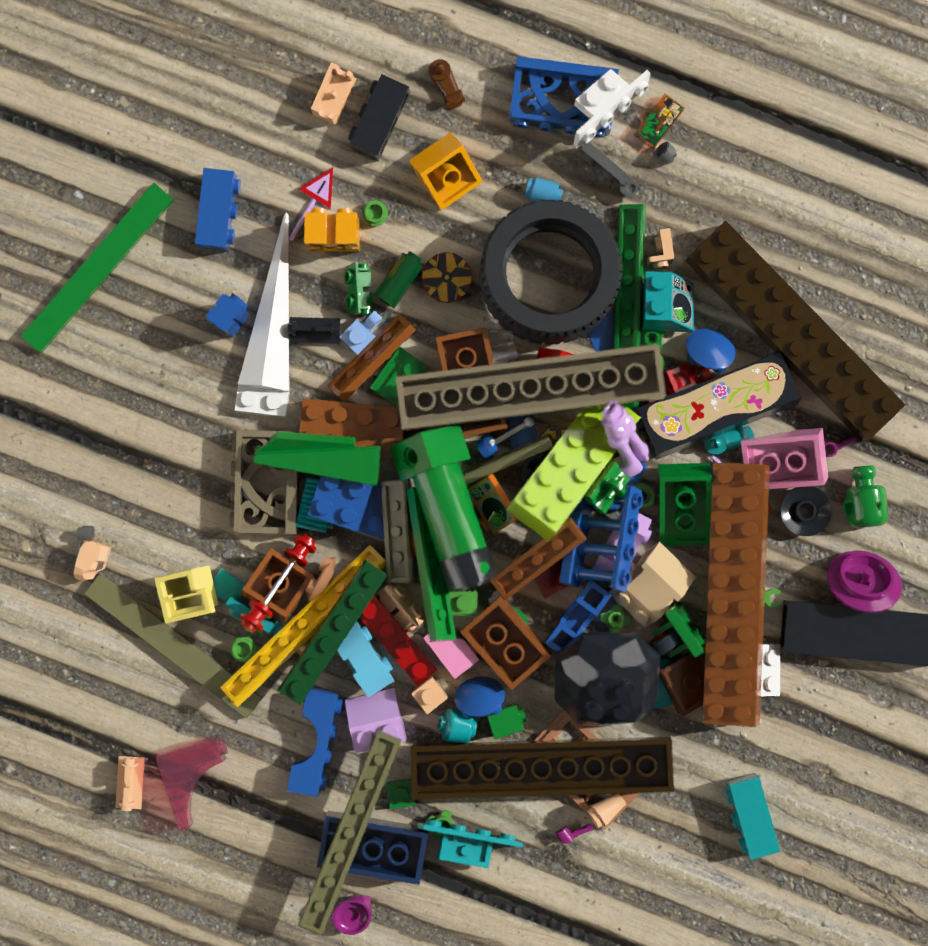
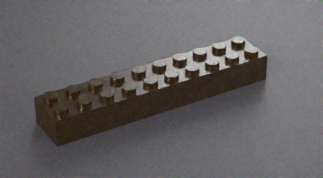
M726 220L686 258L685 261L775 354L781 352L786 365L861 442L869 441L906 405Z
M670 736L474 742L464 744H413L410 747L412 800L674 792L672 738Z

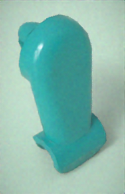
M741 426L739 429H734L704 441L705 448L710 454L719 455L740 447L741 440L754 438V433L750 426Z

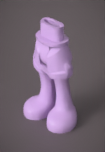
M611 401L602 413V424L609 446L617 449L620 454L613 461L618 464L624 474L628 477H633L643 469L640 461H648L651 453L645 439L638 437L636 434V425L630 414L617 401Z

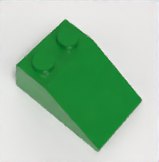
M658 464L659 542L663 546L710 545L712 473L710 464Z

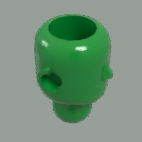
M873 465L853 467L851 475L855 480V487L847 489L843 504V511L846 514L847 522L855 528L885 525L888 520L887 493L883 486L874 485L875 467Z

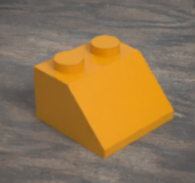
M451 132L409 160L419 180L441 211L483 182L464 146Z

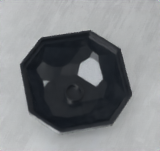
M582 632L556 653L554 700L580 725L604 726L636 723L646 716L657 704L660 654L636 633Z

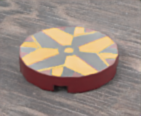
M443 252L434 255L427 261L423 268L421 279L424 290L431 298L439 303L449 304L459 301L467 294L471 287L472 273L470 266L464 258L455 253Z

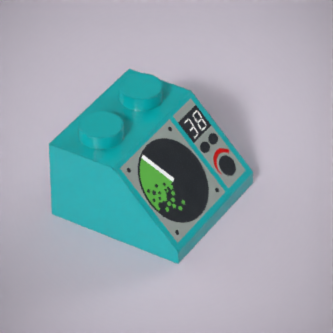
M646 271L643 279L642 330L693 332L694 283L672 272Z

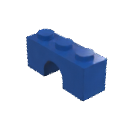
M588 579L544 640L545 644L556 652L561 650L584 632L588 624L599 614L612 595Z

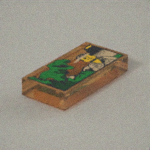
M665 93L636 130L634 136L654 150L685 110V107Z

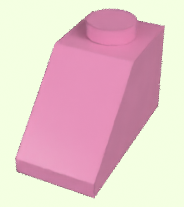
M429 633L423 637L454 679L479 661L478 652L464 638L456 637V640L447 642H430Z

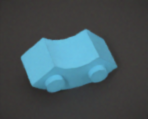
M356 622L337 651L343 661L346 660L354 673L353 677L362 690L370 697L394 682L390 673L393 667L386 656L381 658L371 643V640L374 638L366 625L361 627Z

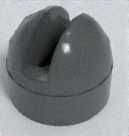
M667 141L660 144L654 153V158L663 164H671L677 156L676 149Z

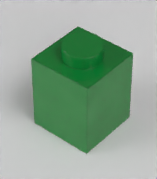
M516 702L503 706L502 711L497 715H487L495 739L524 730L522 723L527 722L523 707L517 708Z

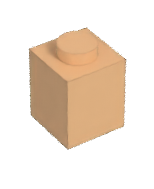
M433 675L411 693L427 714L448 699L447 693Z

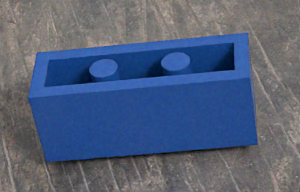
M203 168L195 245L198 248L229 251L230 245L234 244L235 230L232 229V221L237 219L238 205L234 204L235 194H239L241 188V180L237 179L234 171Z

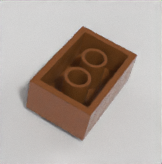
M501 594L460 631L511 690L551 657L552 651L507 600H504Z

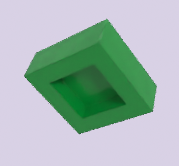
M411 779L386 783L390 809L416 805L415 799L412 800Z

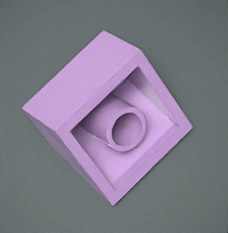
M395 687L378 691L370 697L362 695L345 700L348 725L355 754L370 749L377 730L402 739L401 742L406 741L407 736Z

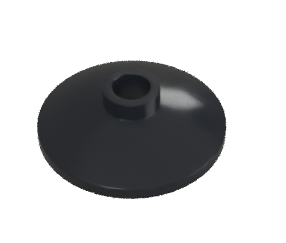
M814 486L795 487L784 496L780 506V515L784 525L792 533L799 536H813L823 531L829 524L832 507L827 495L819 488ZM802 506L808 508V514L805 516L800 513Z

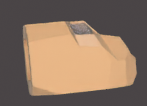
M84 540L76 560L74 577L83 582L93 579L99 571L105 569L111 547Z

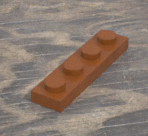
M398 314L327 386L345 402L409 339L416 329L404 317Z
M572 518L562 524L549 541L541 540L498 573V577L492 578L490 581L506 601L587 538Z

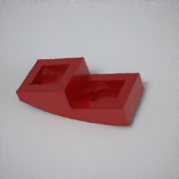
M688 363L663 373L665 396L697 385ZM656 400L644 401V402H645V404H649V403L654 402V401H656Z

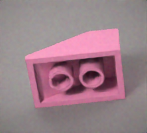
M823 428L795 430L741 440L744 464H766L770 466L769 489L825 485L828 479Z

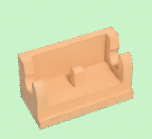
M331 62L311 107L313 116L337 125L356 78H354L351 71H342L337 64Z

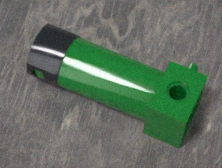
M460 424L421 432L391 446L390 449L401 482L413 479L448 593L455 590L459 592L488 583L489 579L498 577L460 463L471 459Z

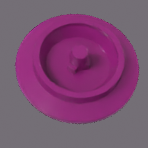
M859 550L848 551L837 556L829 566L827 580L831 591L838 600L852 609L866 613L882 612L893 607L901 596L902 581L899 573L891 563L877 554Z

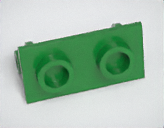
M354 262L347 266L344 274L345 283L348 284L346 307L349 310L350 317L360 313L361 315H371V310H373L372 292H363V287H372L371 269L368 268L367 263L358 264V262Z

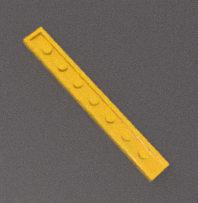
M371 545L357 556L318 596L313 598L220 687L235 706L239 707L316 633L364 560L380 570L386 566V560Z

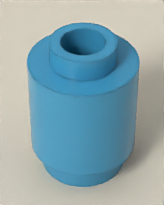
M536 177V179L529 178L524 198L530 199V202H540V200L549 199L558 201L561 200L563 190L559 189L560 183Z

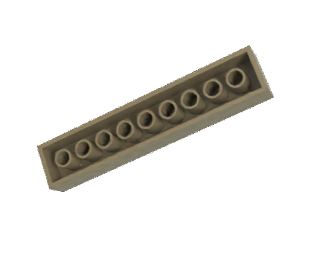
M659 344L396 377L401 424L404 431L607 406L611 401H617L618 404L659 400L666 397Z

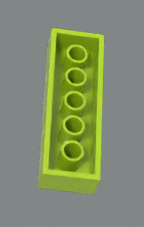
M619 404L630 414L636 425L641 417L624 404ZM606 406L586 408L579 412L506 509L547 541L556 534L617 451V449L609 446L602 424V413Z

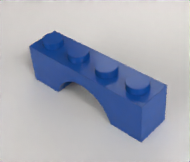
M312 687L306 696L302 715L308 718L315 726L318 742L311 756L293 763L287 791L318 797L320 790L325 791L328 776L323 775L325 765L330 766L333 750H328L330 740H335L338 727L333 722L335 714L340 715L343 701L338 699L339 692Z

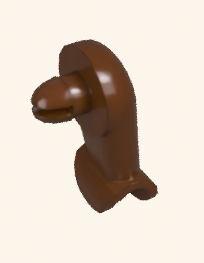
M443 59L434 60L430 64L428 72L430 78L443 95L446 107L448 109H455L465 102V97L462 89L458 88L450 64Z

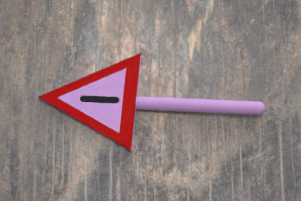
M333 167L298 189L312 199L291 233L290 241L294 240L303 225L305 212H310L316 201L331 209Z

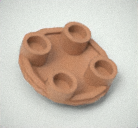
M326 556L321 563L318 571L320 574L317 580L312 578L305 589V595L308 596L307 601L318 596L330 582L334 573L336 557L329 558Z

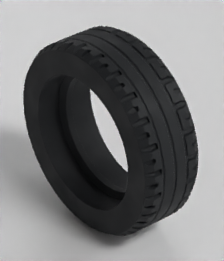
M563 200L533 201L509 212L507 217H503L489 234L480 263L479 283L481 294L493 318L497 319L498 323L505 330L511 331L512 335L541 345L542 343L546 345H558L561 342L568 343L590 333L608 314L617 297L622 280L620 250L618 249L617 242L613 240L614 236L609 231V228L603 225V221L598 219L595 214L589 213V210L577 204L573 205L568 201L564 202ZM553 232L565 235L579 243L590 256L594 271L593 284L588 296L576 308L562 314H543L524 306L513 295L506 274L508 258L515 246L531 234Z

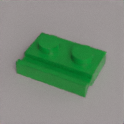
M399 347L370 388L399 408L396 377L424 374L430 368Z

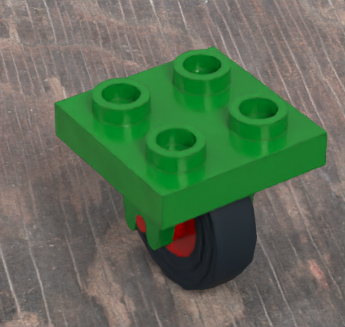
M674 601L665 612L668 620L653 630L654 637L647 644L657 651L660 656L668 654L671 658L684 649L689 648L694 657H697L704 652L705 636L697 625L695 627L691 625L689 619L691 616L684 605L678 606Z

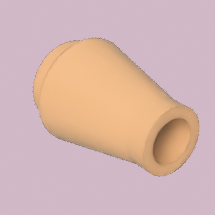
M614 794L590 805L591 808L586 812L597 828L601 826L606 827L617 813L626 806V803L620 794Z

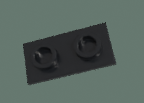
M289 317V343L340 344V318Z

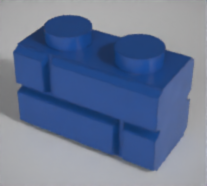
M234 293L230 297L227 294H222L215 303L217 306H213L206 317L230 337H234L241 328L240 324L243 325L250 316L246 310L248 305Z

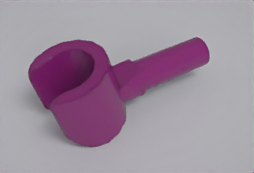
M854 436L837 443H824L825 446L831 444L834 447V452L826 456L833 457L838 450L856 443V437Z
M590 824L571 832L567 826H564L555 834L560 842L568 844L575 837L592 831L593 827Z

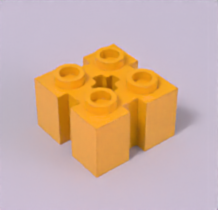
M313 208L311 212H305L304 244L308 251L360 252V221L357 213H352V209L348 208L337 209L336 214H327V210L323 208Z

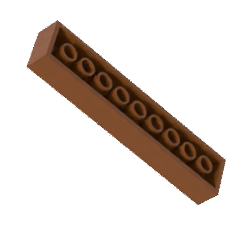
M713 463L703 723L744 727H757L760 725L770 466L766 464Z

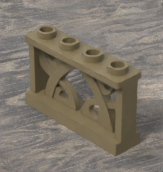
M237 430L236 435L232 436V451H236V461L231 463V476H235V487L231 486L230 500L234 502V512H230L229 523L230 527H234V533L298 534L296 523L299 514L300 472L288 469L278 471L276 467L269 466L273 474L287 480V484L275 489L269 495L267 502L256 493L250 483L252 477L263 465L254 463L255 454L250 456L246 453V444L252 439H258L264 445L268 442L266 438H271L278 431ZM280 431V432L299 433V431ZM244 461L251 463L245 472ZM243 490H244V492L246 493V495L248 496V498L250 499V500H248V501H245L244 503H243ZM276 495H283L285 498L283 504L280 505L276 501L275 507L271 506ZM251 508L254 512L252 517L258 515L260 509L264 511L260 522L250 525L244 519L245 510ZM269 515L285 521V527L263 526L267 522Z

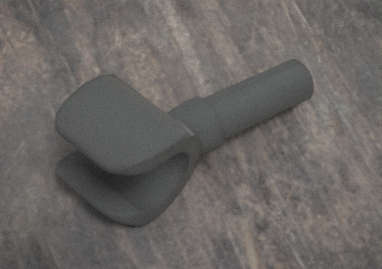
M83 526L78 530L79 546L75 560H77L83 541L94 540V526Z

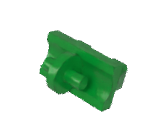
M611 461L606 469L600 472L595 484L586 491L583 497L600 514H605L617 497L621 498L625 495V486L630 478L620 470L616 462Z

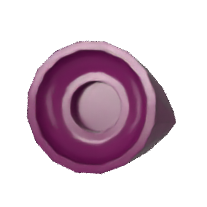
M354 896L337 904L330 915L335 928L346 935H355L364 931L371 922V896Z

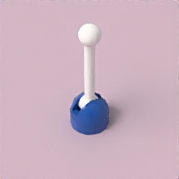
M527 417L522 424L496 439L492 437L481 438L476 441L478 450L485 459H488L497 452L498 443L525 427H532L534 420L531 417Z

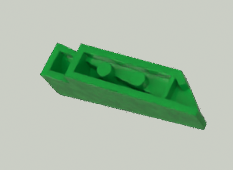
M278 431L271 436L270 441L266 444L256 446L254 463L368 485H377L380 470V446L356 447V437Z

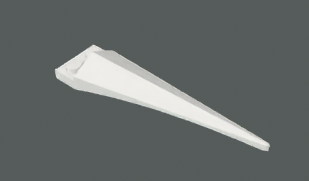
M287 212L283 217L238 381L235 412L279 418H286L290 394L288 334L289 216Z

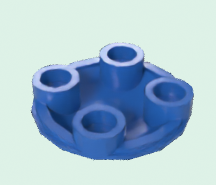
M709 328L697 329L690 334L686 341L687 360L691 364H698L717 373H722L726 367L732 364L735 358V347L732 341L725 334Z
M474 677L466 680L458 687L455 692L454 701L462 716L466 719L483 717L490 714L497 715L502 711L505 691L502 684L496 679Z

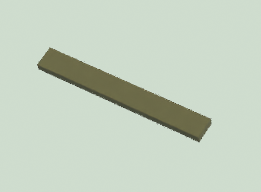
M102 573L98 575L84 593L243 717L248 718L263 698L254 691L239 707L235 706L220 689L233 674L170 625L165 624L161 618Z
M377 730L299 921V927L322 936L402 739Z

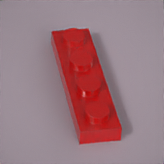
M374 595L359 618L417 687H419L438 670Z

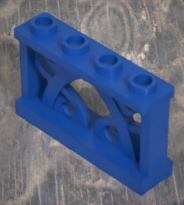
M517 56L509 123H514V126L518 128H529V125L539 126L540 130L549 132L554 131V129H562L564 133L575 135L576 131L589 121L587 116L576 106L563 113L559 112L544 94L556 90L561 84L562 79L569 80L573 93L579 97L583 92L577 88L578 82H586L587 86L582 89L586 91L610 69L617 75L619 69ZM521 74L529 75L531 89L519 93ZM545 77H550L553 79V84L551 86L541 88V86L547 85L544 82ZM534 95L536 99L530 100L527 106H534L535 112L532 114L522 112L519 107L521 100L526 96ZM543 110L545 111V113H546L548 116H541L542 113H543ZM579 115L580 120H572ZM612 122L606 128L601 127L596 131L594 137L604 138L605 135H609Z

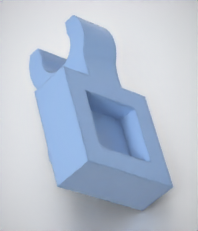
M374 311L363 324L356 319L340 338L358 355L375 338L371 331L383 318Z

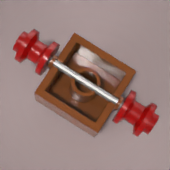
M302 534V536L296 535L293 538L296 545L293 549H286L284 551L286 557L271 548L242 589L241 598L249 603L251 610L248 614H241L239 619L242 621L241 626L248 632H261L263 630L261 622L264 618L272 617L284 625L305 595V589L311 579L314 578V575L302 567H306L308 564L305 559L307 554H314L317 550L314 545L315 541L305 534Z

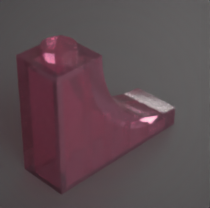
M219 735L156 756L179 831L188 829L194 824L191 802L199 779L211 767L222 763L226 759L225 755L228 754V749L224 739L220 740Z

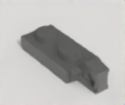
M590 142L583 145L581 153L584 155L581 158L591 167H594L596 164L603 170L601 175L610 183L616 181L620 186V193L632 199L641 186Z

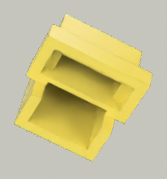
M210 566L154 578L165 624L215 612L214 606H218Z

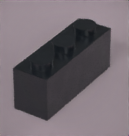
M381 74L378 81H373L369 94L372 96L368 104L364 103L358 116L361 120L357 127H352L348 136V140L351 141L350 146L352 150L377 161L380 160L410 95L409 86Z

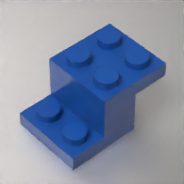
M321 476L308 515L384 540L381 485H368Z

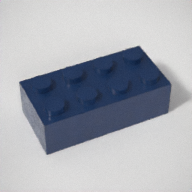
M327 811L317 868H321L343 813ZM370 818L348 873L420 885L429 830L418 829L417 825Z

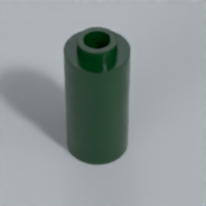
M411 251L407 254L402 252L373 295L389 307L395 309L423 266L420 264L422 259Z

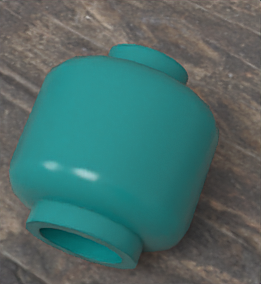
M448 709L443 716L439 717L437 730L441 732L444 741L464 744L470 738L475 737L477 720L476 718H464L459 709Z

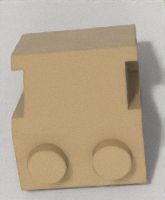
M658 542L643 553L631 570V581L627 586V591L620 592L611 588L608 593L637 622L646 627L659 620L674 599L678 602L684 596L696 576Z

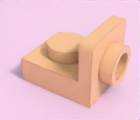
M670 228L659 230L658 237H654L656 253L660 252L661 255L648 257L646 260L647 266L653 265L654 269L665 268L669 266L668 263L674 260Z

